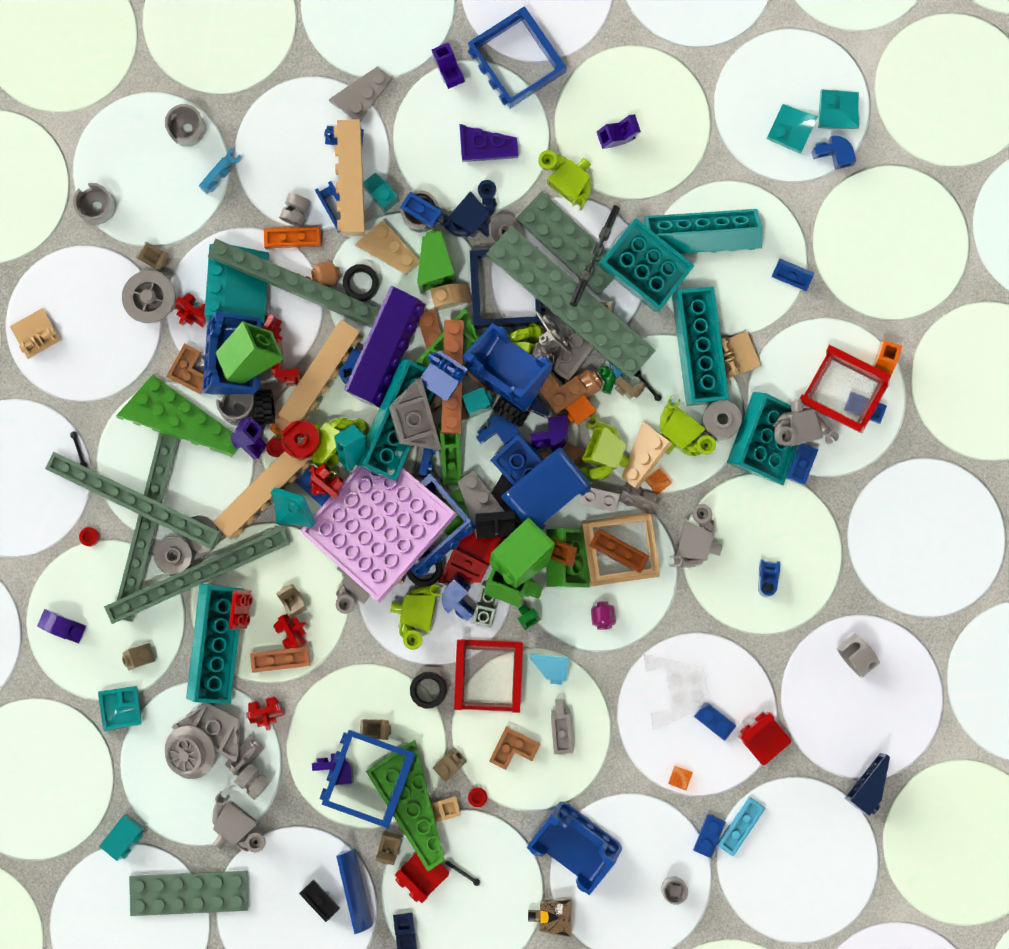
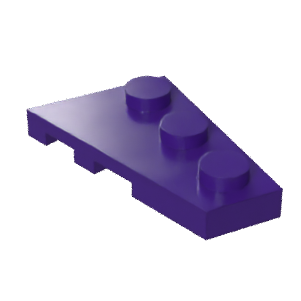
M459 124L462 162L518 158L516 137Z

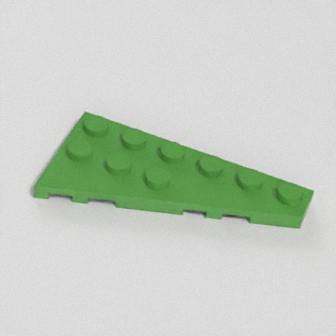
M154 375L144 383L116 415L118 419H125L133 422V424L152 428L153 431L180 440L181 438L192 444L208 447L212 451L233 457L239 450L231 442L232 431Z
M414 739L402 747V749L415 753L393 816L427 871H430L445 861L416 740ZM395 752L366 771L386 805H388L405 758L404 755Z

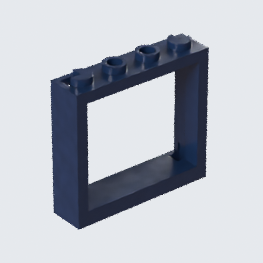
M490 249L469 250L474 328H488L492 323L498 327L528 326L533 323L542 325L537 314L535 317L481 319L478 258L487 257L486 253ZM535 298V310L544 316L545 308H541V303Z

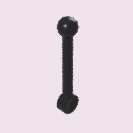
M639 370L634 376L644 383L653 394L655 401H661V395L652 389L641 376V371Z
M73 431L70 433V437L74 440L81 461L80 464L88 468L77 440V432Z
M446 860L445 864L472 881L474 886L480 885L481 881L478 878H473Z

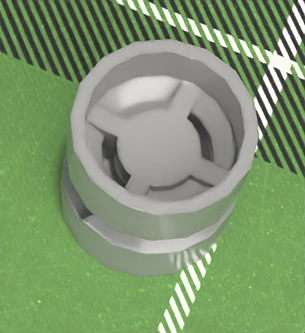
M288 193L285 201L287 206L282 208L279 218L291 225L302 227L305 220L304 213L308 212L311 201L301 195Z
M250 763L240 773L234 783L241 789L246 788V793L255 800L267 788L271 780L264 774L260 775L259 769Z
M670 876L663 881L661 892L667 902L679 905L687 899L688 887L681 878Z

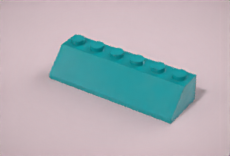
M757 209L644 216L645 225L680 254L715 253L718 251L755 250L762 248L763 229Z
M714 286L678 289L672 295L686 406L706 405L719 400H729Z
M400 360L365 440L366 450L356 466L387 479L397 480L411 446L399 444L389 406L416 379L422 376L426 368L410 360ZM424 387L428 403H430L434 393Z
M199 584L186 694L187 700L199 703L231 704L239 629H229L233 592L234 590H244V588Z

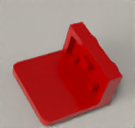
M276 340L283 355V346L279 340ZM283 360L272 366V375L280 384L286 383V386H297L303 377L299 369H283Z
M473 531L470 536L465 537L459 542L457 549L490 565L489 561L492 551L507 537L476 539L475 532Z
M234 590L229 629H247L250 623L249 609L253 602L251 590Z
M770 712L758 714L754 718L756 721L752 725L747 724L739 731L741 734L738 736L761 765H766L791 743L789 736L774 720L775 717Z
M415 853L395 873L397 877L395 881L400 887H406L410 891L409 896L416 903L418 901L423 903L449 876V871L442 863L427 871L417 853Z

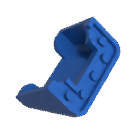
M218 311L211 317L206 331L203 374L204 394H255L259 391L260 380L257 379V376L242 385L228 381L219 364L216 351L242 321L264 328L261 325V318Z
M492 323L463 355V359L473 377L525 412L531 406L552 371V362L546 356L534 358L509 340L508 331L504 327H498Z
M559 447L506 491L501 498L512 511H515V514L522 522L530 518L543 530L546 527L544 523L577 495H585L591 490L589 486L592 483L566 452Z
M563 801L558 803L526 847L534 856L543 857L547 853L577 876L576 884L578 889L588 895L593 892L614 866L622 851L621 844L615 838Z

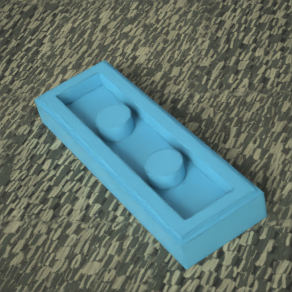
M748 797L719 840L717 846L734 857L762 815L765 807L751 797Z

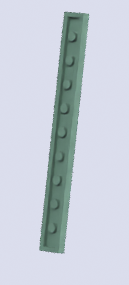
M216 238L209 251L208 258L370 328H372L380 310Z
M159 433L144 491L145 496L160 503H163L179 440ZM139 514L117 600L141 590L157 523ZM134 615L123 620L133 622Z
M56 452L52 453L45 467L46 470L209 549H214L222 533Z
M280 527L104 606L111 624L117 623L197 587L200 583L208 582L290 545L283 527Z

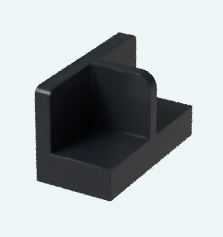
M515 511L475 514L477 539L508 537L515 530Z
M314 879L299 893L325 922L341 908L328 895L329 892H326Z

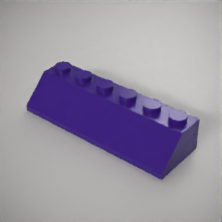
M390 285L344 391L364 403L380 408L399 362L402 360L405 351L409 347L410 339L416 331L417 323L424 313L425 303Z

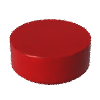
M272 438L267 442L266 451L270 456L277 458L285 452L281 439Z
M91 527L84 528L79 534L80 542L88 547L95 546L100 538L98 531Z
M473 788L468 794V801L474 807H482L487 801V793L482 788Z

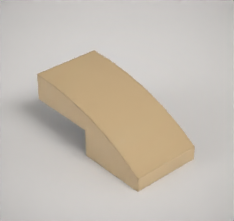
M456 796L431 803L435 822L461 815Z

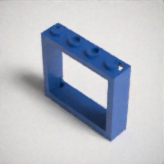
M525 6L468 42L469 50L467 51L470 57L478 61L479 70L483 75L486 74L490 79L488 83L493 90L497 89L500 94L498 96L504 106L507 104L509 109L566 73L565 64ZM522 21L555 70L511 98L478 49Z
M431 474L420 483L431 492L437 489L464 520V523L419 563L414 564L410 568L412 573L418 578L427 574L435 563L442 561L445 554L455 549L459 542L465 537L470 536L476 528V525Z
M348 730L347 733L343 732L340 740L343 746L341 752L336 751L333 759L336 765L334 770H329L326 781H329L327 789L323 788L319 798L323 800L321 805L389 828L415 753L352 730ZM352 737L405 756L383 819L329 801Z

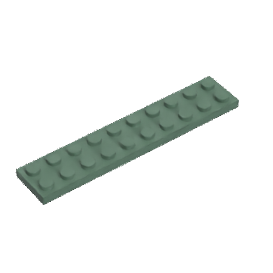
M512 226L486 253L489 259L630 380L656 351L587 290L584 289L577 307L571 306L570 302L578 283Z

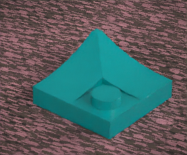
M820 90L818 128L858 129L859 92Z
M782 104L766 139L801 154L818 116Z
M276 487L273 488L270 493L275 506L276 525H301L310 528L314 526L316 522L305 497Z
M137 686L98 692L104 731L142 725Z

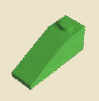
M438 423L436 427L441 445V450H438L442 484H458V481L462 479L460 434H441V423Z

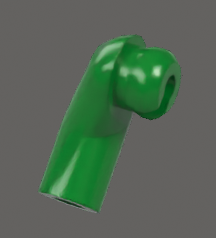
M601 366L598 373L605 382L602 392L611 394L616 377L608 366Z

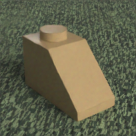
M467 283L447 284L430 289L435 311L472 302Z

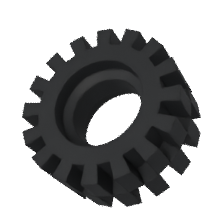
M271 389L257 391L255 393V411L258 424H274L275 407Z
M501 396L492 409L497 415L519 427H522L530 414L527 410L525 412L521 411Z

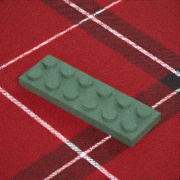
M541 191L516 219L569 270L580 278L584 267L590 263L592 258L591 251L597 242ZM597 246L594 253L598 255L601 248ZM605 249L601 256L596 258L594 263L595 270L589 284H587L597 296L614 280L596 265L605 254Z
M247 870L129 876L130 916L248 911Z

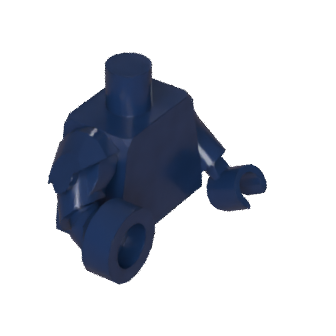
M491 180L481 181L478 185V194L482 198V203L470 191L449 216L441 215L444 219L442 223L437 221L436 224L444 226L451 234L458 237L467 238L471 236L474 238L479 231L486 237H489V224L487 222L494 214L497 205L494 197L497 192L495 183Z

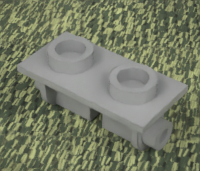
M624 485L619 499L620 502L627 506L639 508L643 512L655 514L661 499L657 497L658 495L645 491L642 497L639 496L641 489H636L631 485Z
M590 487L591 490L585 495L581 496L580 494L578 504L616 513L620 494Z
M250 735L239 747L238 763L229 759L224 765L230 769L229 771L232 774L239 776L265 747Z

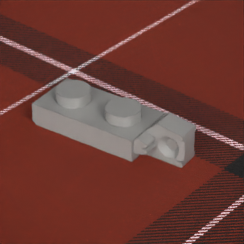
M563 699L555 700L556 710H551L554 755L573 753L569 709H564Z

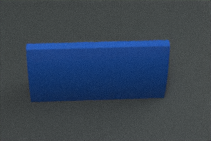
M520 433L490 461L514 486L539 465L544 458Z
M351 849L340 852L336 858L354 934H358L371 928L373 924L356 851Z

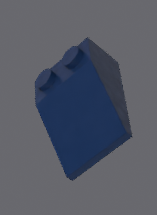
M879 753L844 798L865 815H874L880 808L879 803L882 801L890 756L887 754Z

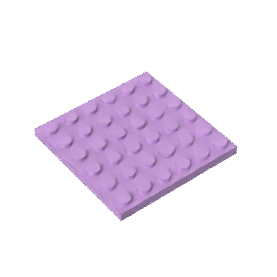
M357 466L344 481V485L338 490L339 496L336 499L331 496L313 516L316 522L312 528L304 526L300 532L380 603L453 521L457 514L404 468H401L397 480L393 481Z

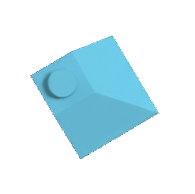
M530 654L529 658L544 677L551 680L550 684L562 685V681H566L569 658Z

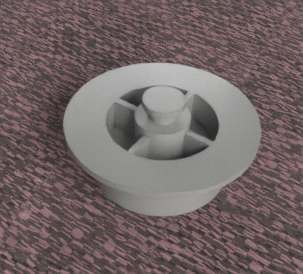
M156 271L136 273L128 279L122 291V304L125 311L131 318L142 323H155L162 320L170 313L175 302L173 285L166 276Z
M188 725L175 729L168 736L164 749L165 759L173 772L186 779H197L206 775L211 770L215 762V747L205 731Z

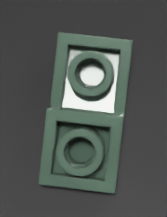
M482 584L472 623L491 628L498 599L484 594L486 584Z

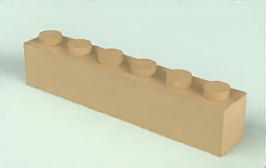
M360 119L337 120V126H334V138H338V145H334L335 157L338 156V163L335 164V174L339 175V182H336V194H340V201H337V212L341 214V220H337L338 231H341L342 237L365 236Z
M343 320L339 321L278 413L280 418L288 423L309 421L308 415L319 406V398L322 394L326 395L330 389L329 383L332 379L338 377L339 368L348 359L350 351L361 342L362 338L360 336L362 334L359 330Z
M286 452L282 453L213 521L214 524L229 539H237L244 532L242 529L247 524L250 526L258 518L256 515L261 510L264 512L271 506L270 501L273 498L270 492L273 488L276 487L284 490L288 484L292 485L299 478L297 475L302 470L305 472L311 467L312 457L298 460L292 458Z

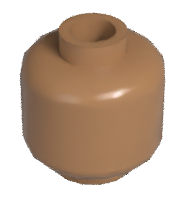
M332 261L317 263L314 269L311 270L312 280L325 286L336 285L338 278L341 277L339 267H336Z
M586 370L577 376L588 391L585 394L586 398L601 390L603 382L595 370L593 372Z

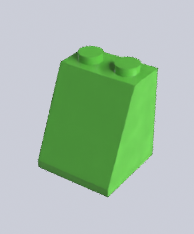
M432 230L422 237L417 278L420 293L431 288L456 282L455 273L441 231Z
M244 321L241 322L216 351L225 378L230 382L241 385L284 359L272 331Z
M527 518L492 551L489 563L495 571H498L508 584H511L516 589L549 565L555 543L530 518Z

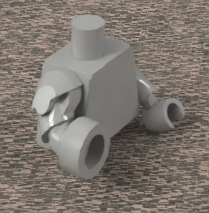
M802 399L791 400L792 411L783 413L773 426L775 428V441L779 445L795 446L823 438V435H826L825 442L827 444L833 442L832 438L835 441L839 439V434L836 431H830V428L814 409L803 408Z
M699 504L693 509V519L700 527L687 521L684 522L676 555L670 556L675 562L674 564H669L670 567L693 568L702 565L704 561L708 560L709 553L720 556L723 545L712 542L715 532V521L711 518L712 510L708 505Z
M338 566L337 570L344 574L345 577L338 585L335 605L340 613L348 614L355 608V600L351 597V593L363 604L366 603L370 594Z
M220 791L215 797L216 803L212 815L213 830L219 834L213 844L220 850L228 842L246 852L256 853L263 850L266 845V839L263 834L254 832L247 836L259 824V821L233 801H227L230 798L229 794L226 798H223L221 796L222 791Z

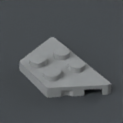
M418 378L389 406L399 444L441 450L422 378Z
M202 703L195 711L190 712L184 719L172 726L173 729L188 725L202 729L211 738L215 752L238 763L240 742L239 718L211 703Z

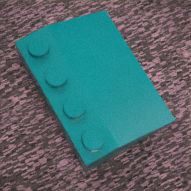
M634 218L596 264L654 312L660 311L694 267L691 262L637 218Z
M232 245L269 261V252ZM208 258L204 313L207 323L215 312L218 311L261 318V325H264L267 283Z
M753 392L727 463L753 475L784 485L798 445H779L775 441V428L773 426L783 413L792 411L791 405L767 393Z

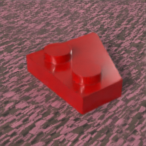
M455 548L438 582L449 583L457 574L465 582L481 583L489 564Z

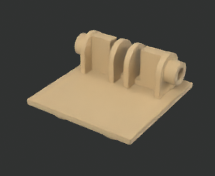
M43 308L10 326L20 345V350L26 355L27 359L61 341Z
M747 331L727 339H721L726 379L761 367Z

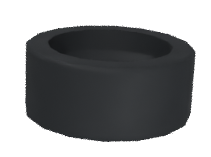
M356 264L345 272L343 287L348 296L364 302L372 299L377 294L379 279L376 272L370 266ZM358 272L367 273L372 279L371 289L364 294L355 293L350 287L351 277Z
M426 550L421 557L427 556L431 551ZM441 561L435 563V573L427 580L417 578L410 569L407 572V576L415 585L431 586L442 575Z
M423 672L417 675L410 685V696L413 702L425 709L440 705L447 693L443 678L433 672ZM424 679H432L439 685V695L431 702L421 700L417 694V686Z

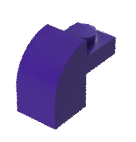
M449 43L431 49L438 71L447 88L450 89L464 83V76Z
M633 114L628 115L619 123L606 124L596 132L602 149H607L635 140V136L641 130L636 116Z
M567 415L547 417L549 432L530 434L531 445L536 449H544L547 446H551L552 453L559 447L563 448L568 441Z
M252 417L242 419L231 435V442L236 449L242 448L253 460L259 459L266 448V443L259 437L264 429Z
M44 608L37 627L50 634L79 644L86 625Z
M331 753V761H328V758H316V762L312 763V771L334 770L336 763L333 762L336 753ZM346 757L335 785L354 783L353 768Z

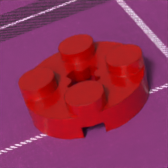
M294 421L284 429L281 442L284 451L292 458L298 460L309 458L321 445L319 431L308 421ZM299 436H305L304 442L302 444H297V438Z

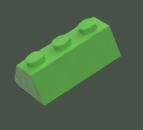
M546 529V535L577 547L573 566H567L550 559L549 565L546 566V587L590 588V574L583 529Z

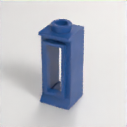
M329 181L327 188L321 191L317 188L315 192L338 231L337 220L325 199L333 195L336 201H340V195L336 194V188L332 181Z

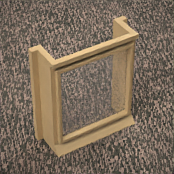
M650 513L581 522L590 574V586L659 577L660 569L652 515ZM598 528L650 556L641 574L589 546Z

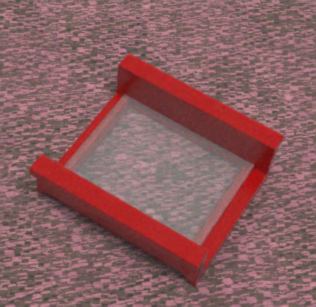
M829 345L826 349V357L804 395L801 394L799 399H802V404L862 434L890 385L892 375Z
M457 640L454 710L512 711L513 713H520L523 642Z

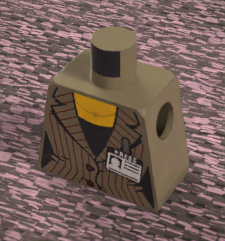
M562 897L540 901V910H528V922H539V931L571 937L572 898Z

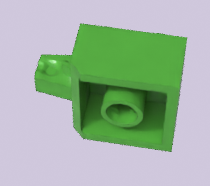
M492 569L486 582L484 594L520 608L524 596L539 599L543 587L536 584L532 580V576L515 589L504 580L498 571Z

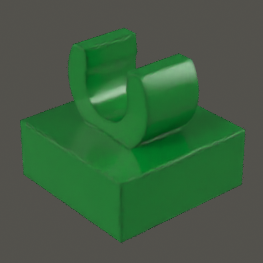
M525 605L518 608L522 616L517 619L524 630L541 620L534 608L529 611Z

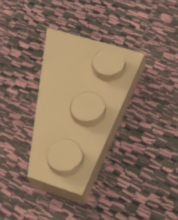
M384 220L355 244L359 249L368 252L373 257L382 260L405 275H408L419 265L420 260Z
M642 422L629 456V463L624 469L622 478L634 488L639 489L672 443L648 424Z

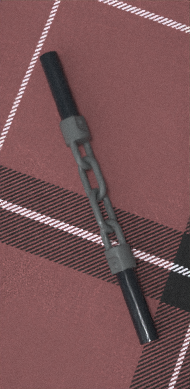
M616 205L613 206L605 226L602 227L598 237L600 240L591 251L592 258L590 263L584 267L579 278L580 282L570 302V305L573 307H577L586 285L589 284L595 270L594 263L596 258H599L604 250L603 243L609 239L611 228L620 210ZM597 246L601 248L598 255L594 253Z

